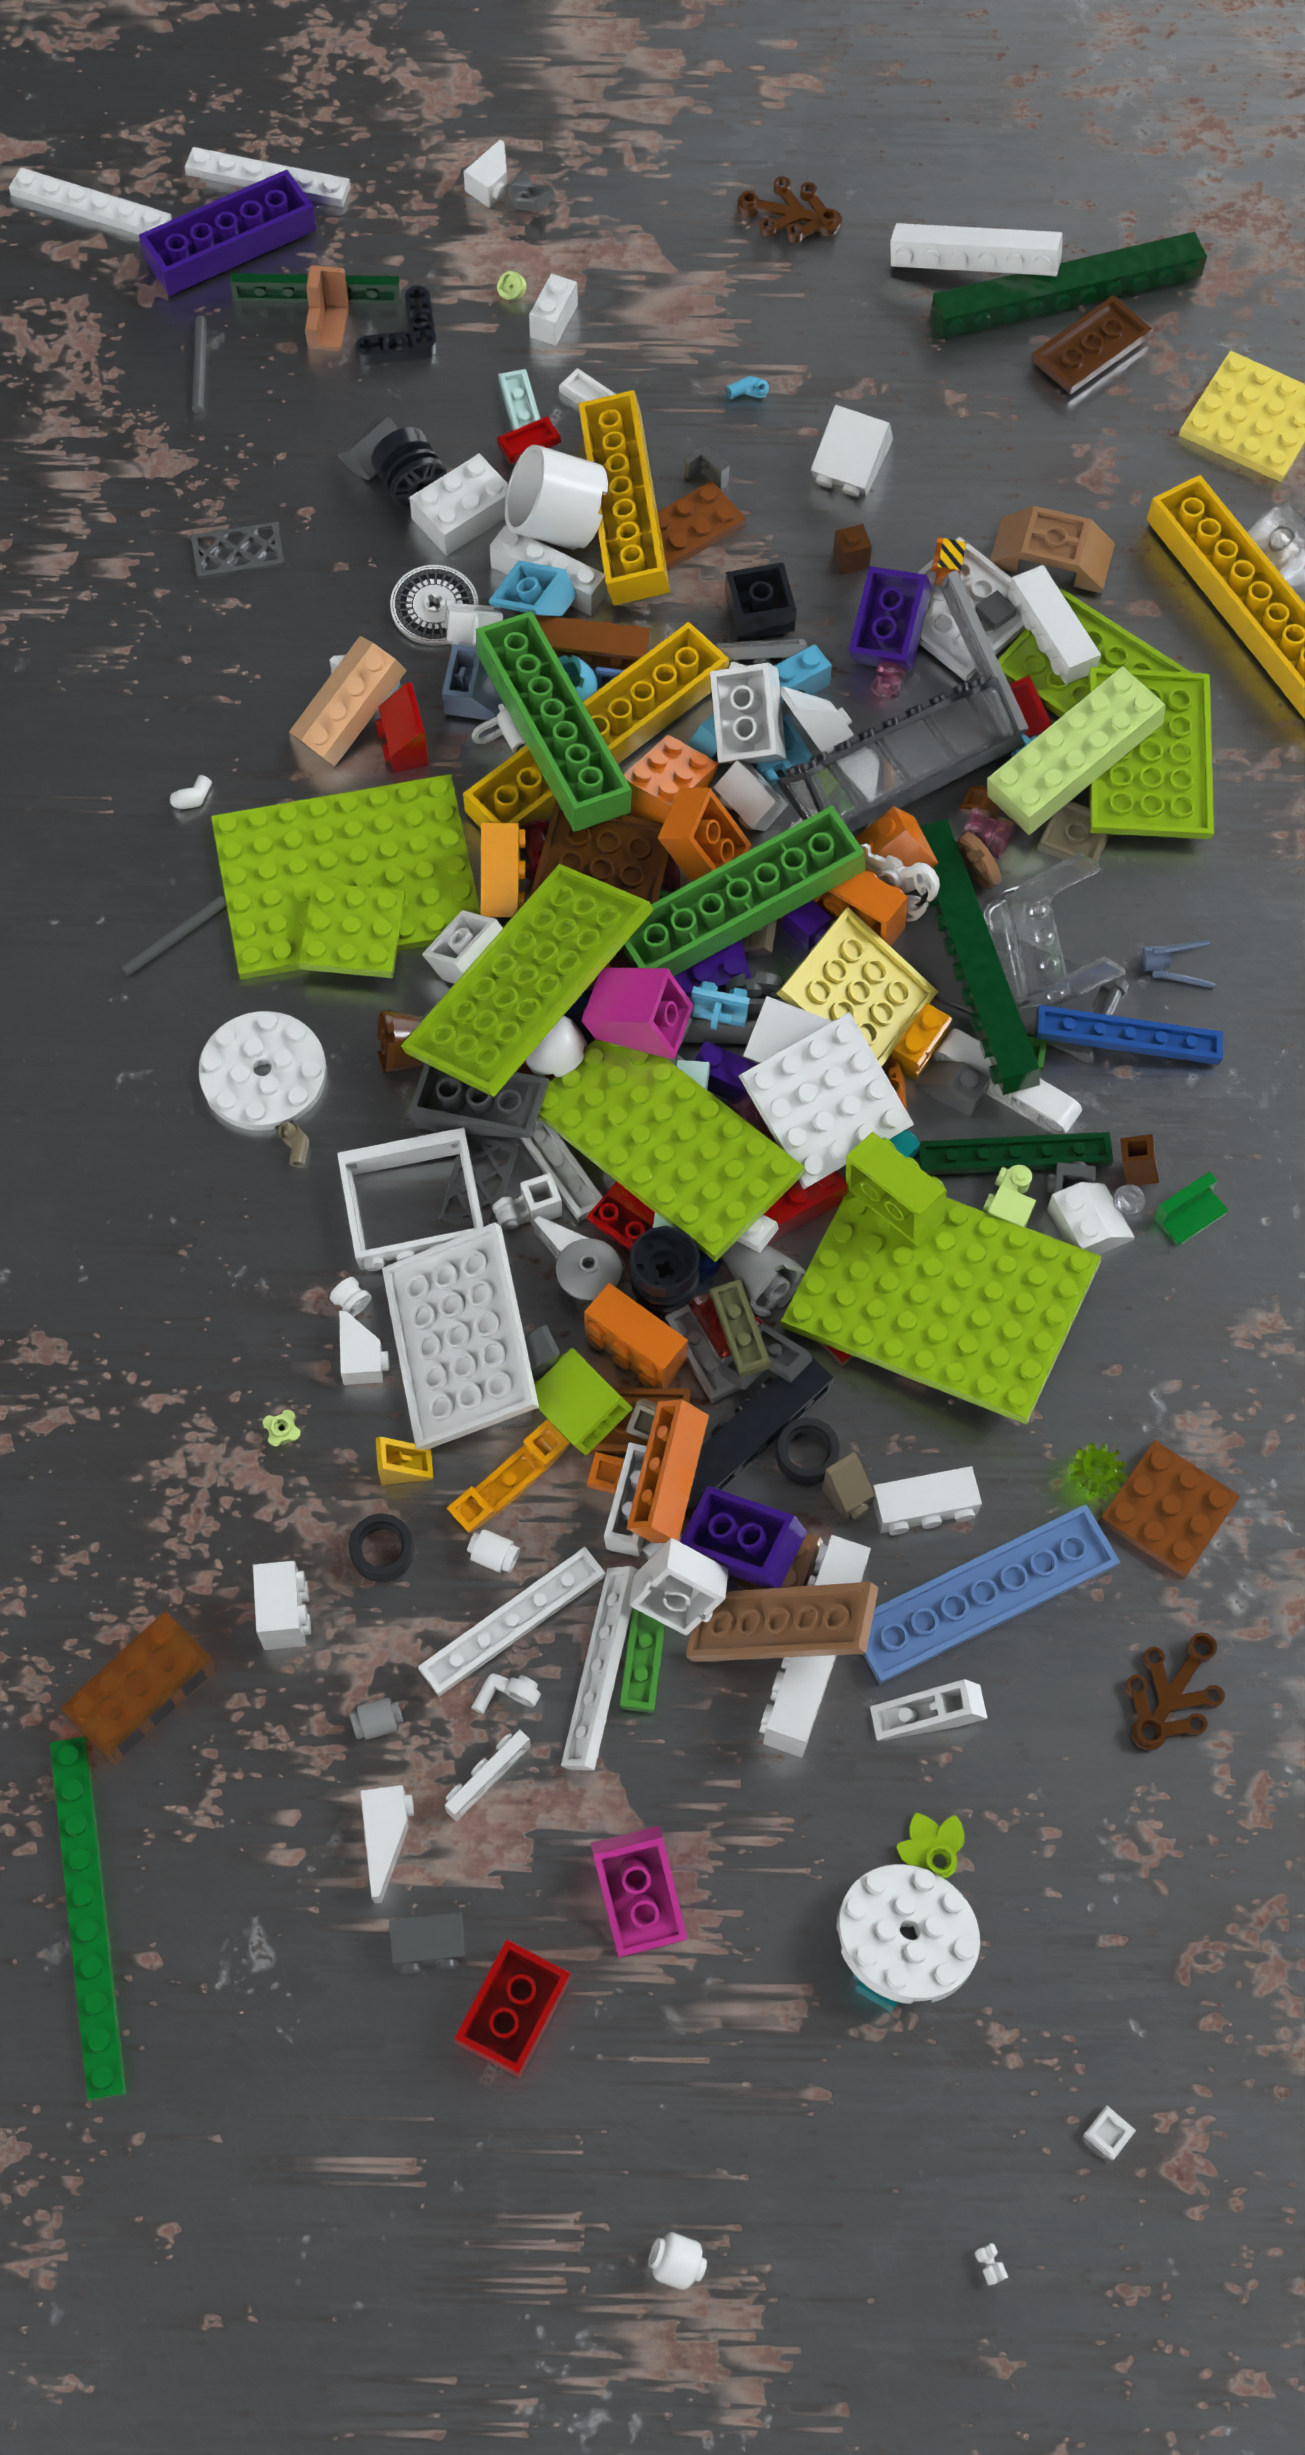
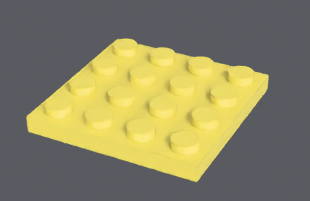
M1230 350L1181 427L1179 436L1282 483L1305 445V384Z
M847 907L840 913L776 994L789 1005L831 1021H835L850 1012L882 1067L925 1003L930 1004L939 991Z

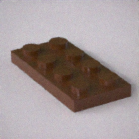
M1113 295L1034 351L1032 361L1071 395L1151 337L1153 329Z

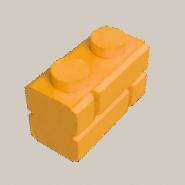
M925 1003L892 1050L891 1055L892 1058L899 1061L904 1075L916 1081L933 1058L935 1051L949 1034L953 1020L949 1015L930 1004Z

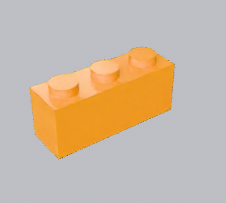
M481 823V915L513 917L525 904V892H519V879L525 880V861H520V848L526 847V830L520 829V823Z

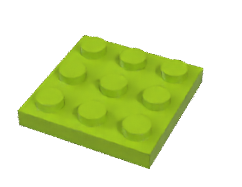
M312 882L299 958L300 970L393 978L406 898L405 891Z

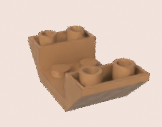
M1031 506L1002 517L990 561L1001 570L1017 573L1020 559L1076 572L1074 587L1102 593L1115 543L1090 518Z

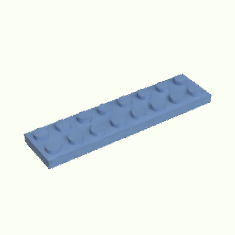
M1085 1504L874 1609L866 1654L863 1655L880 1685L1118 1567L1120 1561L1089 1507Z

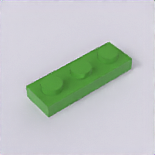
M635 1608L632 1609L620 1709L654 1713L665 1624Z

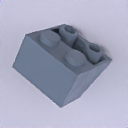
M452 644L442 691L444 714L490 720L500 713L498 705H504L481 663L476 653V647Z

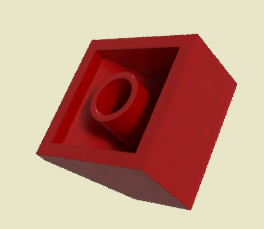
M412 682L405 683L378 706L380 719L375 720L378 737H384L386 744L381 745L385 763L391 761L393 773L429 766L425 730Z

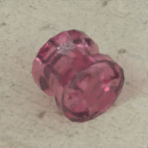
M882 662L876 669L877 677L872 680L871 690L881 698L895 699L900 693L901 687L899 684L904 682L905 670L895 663Z

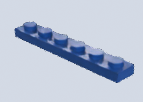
M1039 1005L1036 1009V1039L1219 1065L1223 1060V1031Z

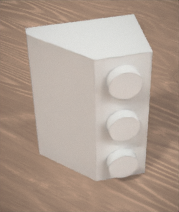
M762 663L711 671L710 679L718 763H735L736 760L746 763H764L786 759L778 668L770 663Z

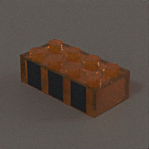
M164 1611L61 1707V1710L114 1766L218 1668L212 1657Z

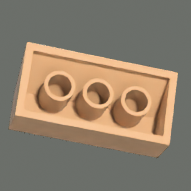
M360 636L290 729L289 733L335 767L379 709L378 706L384 702L407 670L376 644Z

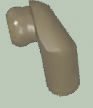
M285 1121L279 1125L278 1134L291 1148L289 1164L293 1167L302 1168L305 1166L309 1138L298 1125Z

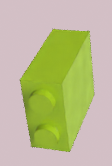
M573 1348L559 1356L555 1365L543 1377L538 1378L534 1382L539 1404L538 1409L585 1456L633 1409Z

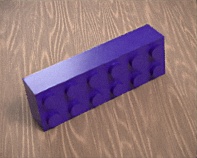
M288 169L143 232L139 234L144 260L170 296L317 229L313 205Z

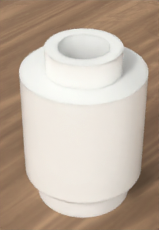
M483 1529L480 1534H473L467 1552L471 1553L470 1560L499 1573L502 1571L510 1573L516 1564L520 1548L514 1545V1541Z

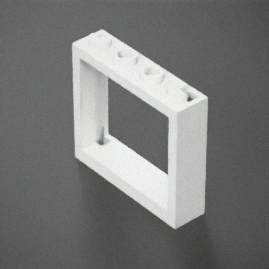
M464 1127L337 1153L355 1258L360 1270H380L385 1265L393 1264L484 1227ZM460 1154L474 1228L366 1250L353 1175Z

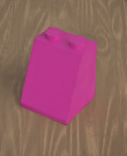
M604 968L594 982L591 997L583 1012L582 1022L597 1040L675 1059L694 1005L669 969Z

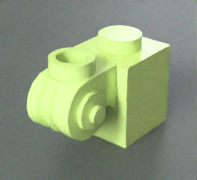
M1014 1165L1009 1169L1002 1167L995 1182V1185L999 1186L996 1196L989 1194L982 1211L1021 1227H1026L1036 1203L1035 1199L1023 1195L1029 1190L1032 1180L1030 1169L1024 1165Z

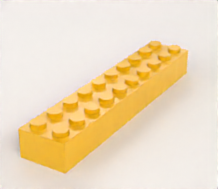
M1201 475L1152 498L1146 519L1305 719V603Z
M687 622L587 698L583 703L617 764L712 692L710 672L729 669V658L690 622ZM527 745L463 793L465 813L480 828L482 822L520 823L522 825L532 820H547L552 816L556 801Z

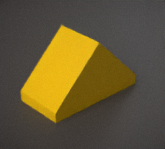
M385 1437L375 1438L381 1485L421 1482L434 1479L431 1449L420 1450L416 1449L414 1443Z

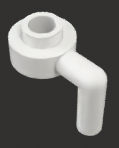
M493 1673L487 1677L471 1708L480 1714H484L496 1690L506 1693L509 1697L525 1706L534 1708L541 1693L537 1690L538 1684L528 1677L520 1675L518 1679L510 1678L509 1680Z

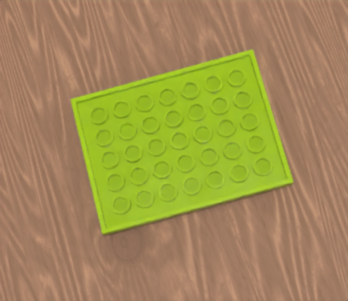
M451 774L211 816L240 980L300 969L299 958L312 882L404 890L406 898L397 952L430 946L462 910L481 915Z
M847 1190L846 1196H844L781 1320V1327L1027 1425L1098 1270L1102 1256L1029 1228L1013 1224L947 1197L944 1222L924 1242L916 1246Z

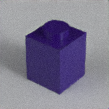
M811 900L784 915L782 928L806 951H809L831 926L832 918Z

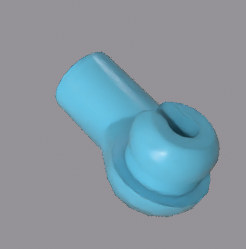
M754 376L745 377L726 386V392L730 399L743 394L755 398H763L769 391L767 381Z

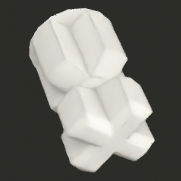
M992 2243L977 2249L975 2252L978 2261L985 2262L987 2265L983 2273L989 2286L1008 2278L1002 2262H995L994 2260L998 2252Z

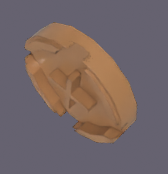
M970 832L959 837L957 845L965 867L968 869L972 868L977 873L974 879L982 887L989 890L1000 884L1002 877L999 867L983 842Z

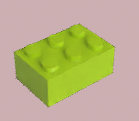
M872 1131L846 1156L847 1190L916 1246L924 1242L944 1222L946 1188L937 1177H930L921 1170L919 1164L913 1158L905 1157L897 1151L889 1139L881 1138Z

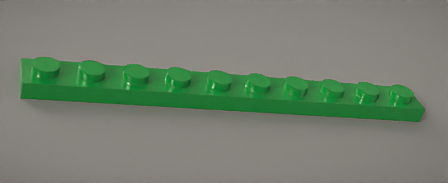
M85 1736L50 1742L87 2100L91 2102L126 2095L88 1741Z

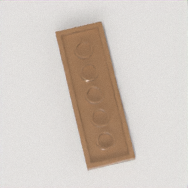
M872 1582L726 1591L725 1600L713 1610L711 1619L707 1623L702 1621L691 1631L685 1657L693 1662L866 1654L878 1587Z

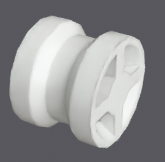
M349 1277L339 1283L329 1297L333 1304L340 1305L342 1311H347L353 1317L362 1312L371 1301V1295L359 1288V1283L354 1277Z

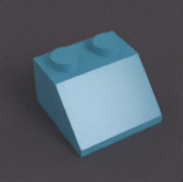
M518 561L488 602L490 606L525 613L532 611L535 615L563 616L577 597V594L566 569Z

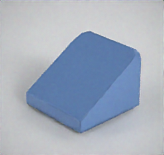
M596 667L597 688L601 689L624 670Z

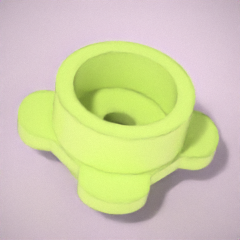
M284 1410L281 1415L274 1417L269 1415L264 1418L263 1426L268 1429L270 1435L268 1442L270 1445L277 1447L280 1444L284 1445L291 1441H296L300 1437V1430L294 1423L295 1414L293 1411ZM280 1426L285 1427L283 1431H280L278 1428Z

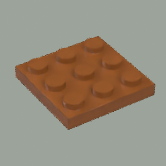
M1154 1440L1099 1522L1183 1578H1186L1240 1495Z

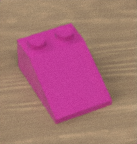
M660 1825L591 1843L618 1957L688 1940Z

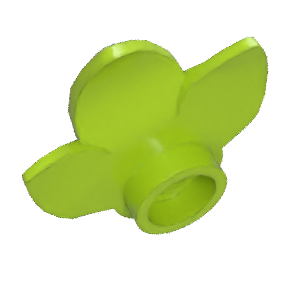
M915 1813L909 1827L911 1840H905L896 1845L900 1858L906 1865L927 1869L944 1879L949 1878L957 1868L958 1860L956 1854L962 1848L965 1839L960 1820L956 1815H953L946 1819L939 1827L929 1817ZM937 1856L942 1857L946 1862L945 1867L937 1868L933 1864V1858Z

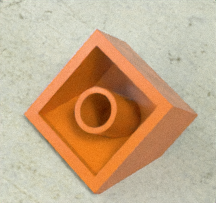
M895 806L855 838L859 845H864L865 843L870 845L871 854L884 858L892 855L901 860L905 867L913 866L918 862L928 864L931 868L938 864L915 817Z

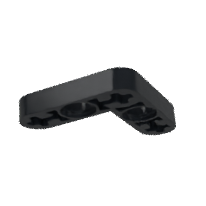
M415 285L405 292L409 331L366 335L356 341V357L360 363L374 365L427 359L435 355L437 352V341L431 298L427 288ZM420 298L421 307L416 308L415 299ZM424 318L428 320V323L418 326L414 324V321ZM426 336V346H422L420 337ZM395 343L404 346L398 351L389 349V346ZM380 346H383L384 351H380ZM371 348V352H366L365 349Z

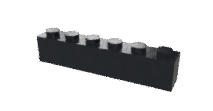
M813 1357V1361L791 1383L779 1375L775 1379L773 1377L766 1379L758 1389L759 1394L751 1401L748 1398L742 1401L735 1409L734 1413L736 1415L728 1422L725 1420L721 1421L711 1431L710 1435L712 1437L702 1444L685 1512V1516L689 1520H691L707 1486L719 1490L727 1487L778 1439L786 1425L793 1420L800 1419L832 1389L834 1377Z

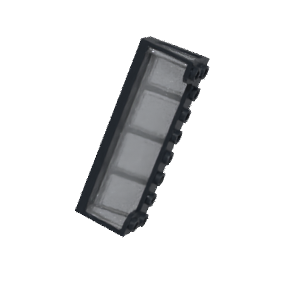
M981 676L970 682L966 681L952 688L953 694L946 696L944 692L928 699L930 705L924 708L922 704L906 710L907 716L899 719L897 715L881 723L883 728L878 731L873 727L857 734L859 740L853 743L848 739L833 746L835 752L829 755L824 751L810 757V761L806 763H799L786 769V776L776 781L803 821L833 805L850 832H853L879 819L893 806L901 808L1025 745V742L998 677L986 680L984 676Z

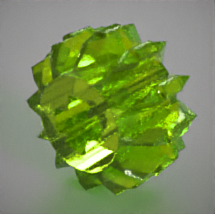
M1093 1442L1088 1444L1087 1451L1079 1448L1075 1453L1077 1459H1071L1069 1467L1074 1470L1069 1476L1070 1481L1079 1482L1076 1487L1077 1492H1082L1084 1489L1089 1490L1087 1494L1089 1499H1093L1096 1492H1098L1103 1500L1107 1499L1109 1491L1117 1494L1120 1490L1119 1483H1124L1127 1477L1122 1472L1126 1467V1461L1116 1460L1119 1450H1113L1111 1453L1107 1452V1443H1102L1099 1450ZM1094 1467L1100 1468L1101 1475L1095 1474Z

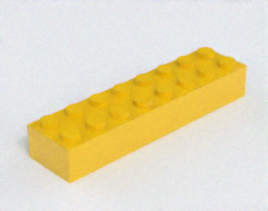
M631 390L578 403L587 460L601 464L607 474L608 493L602 494L601 507L598 514L603 515L598 528L606 586L613 606L671 593L642 416L635 391Z

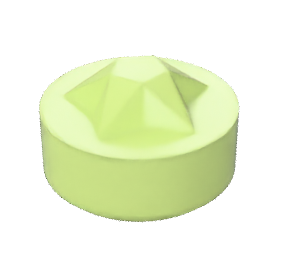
M515 271L503 273L497 283L498 293L502 298L511 302L520 300L526 292L524 277Z

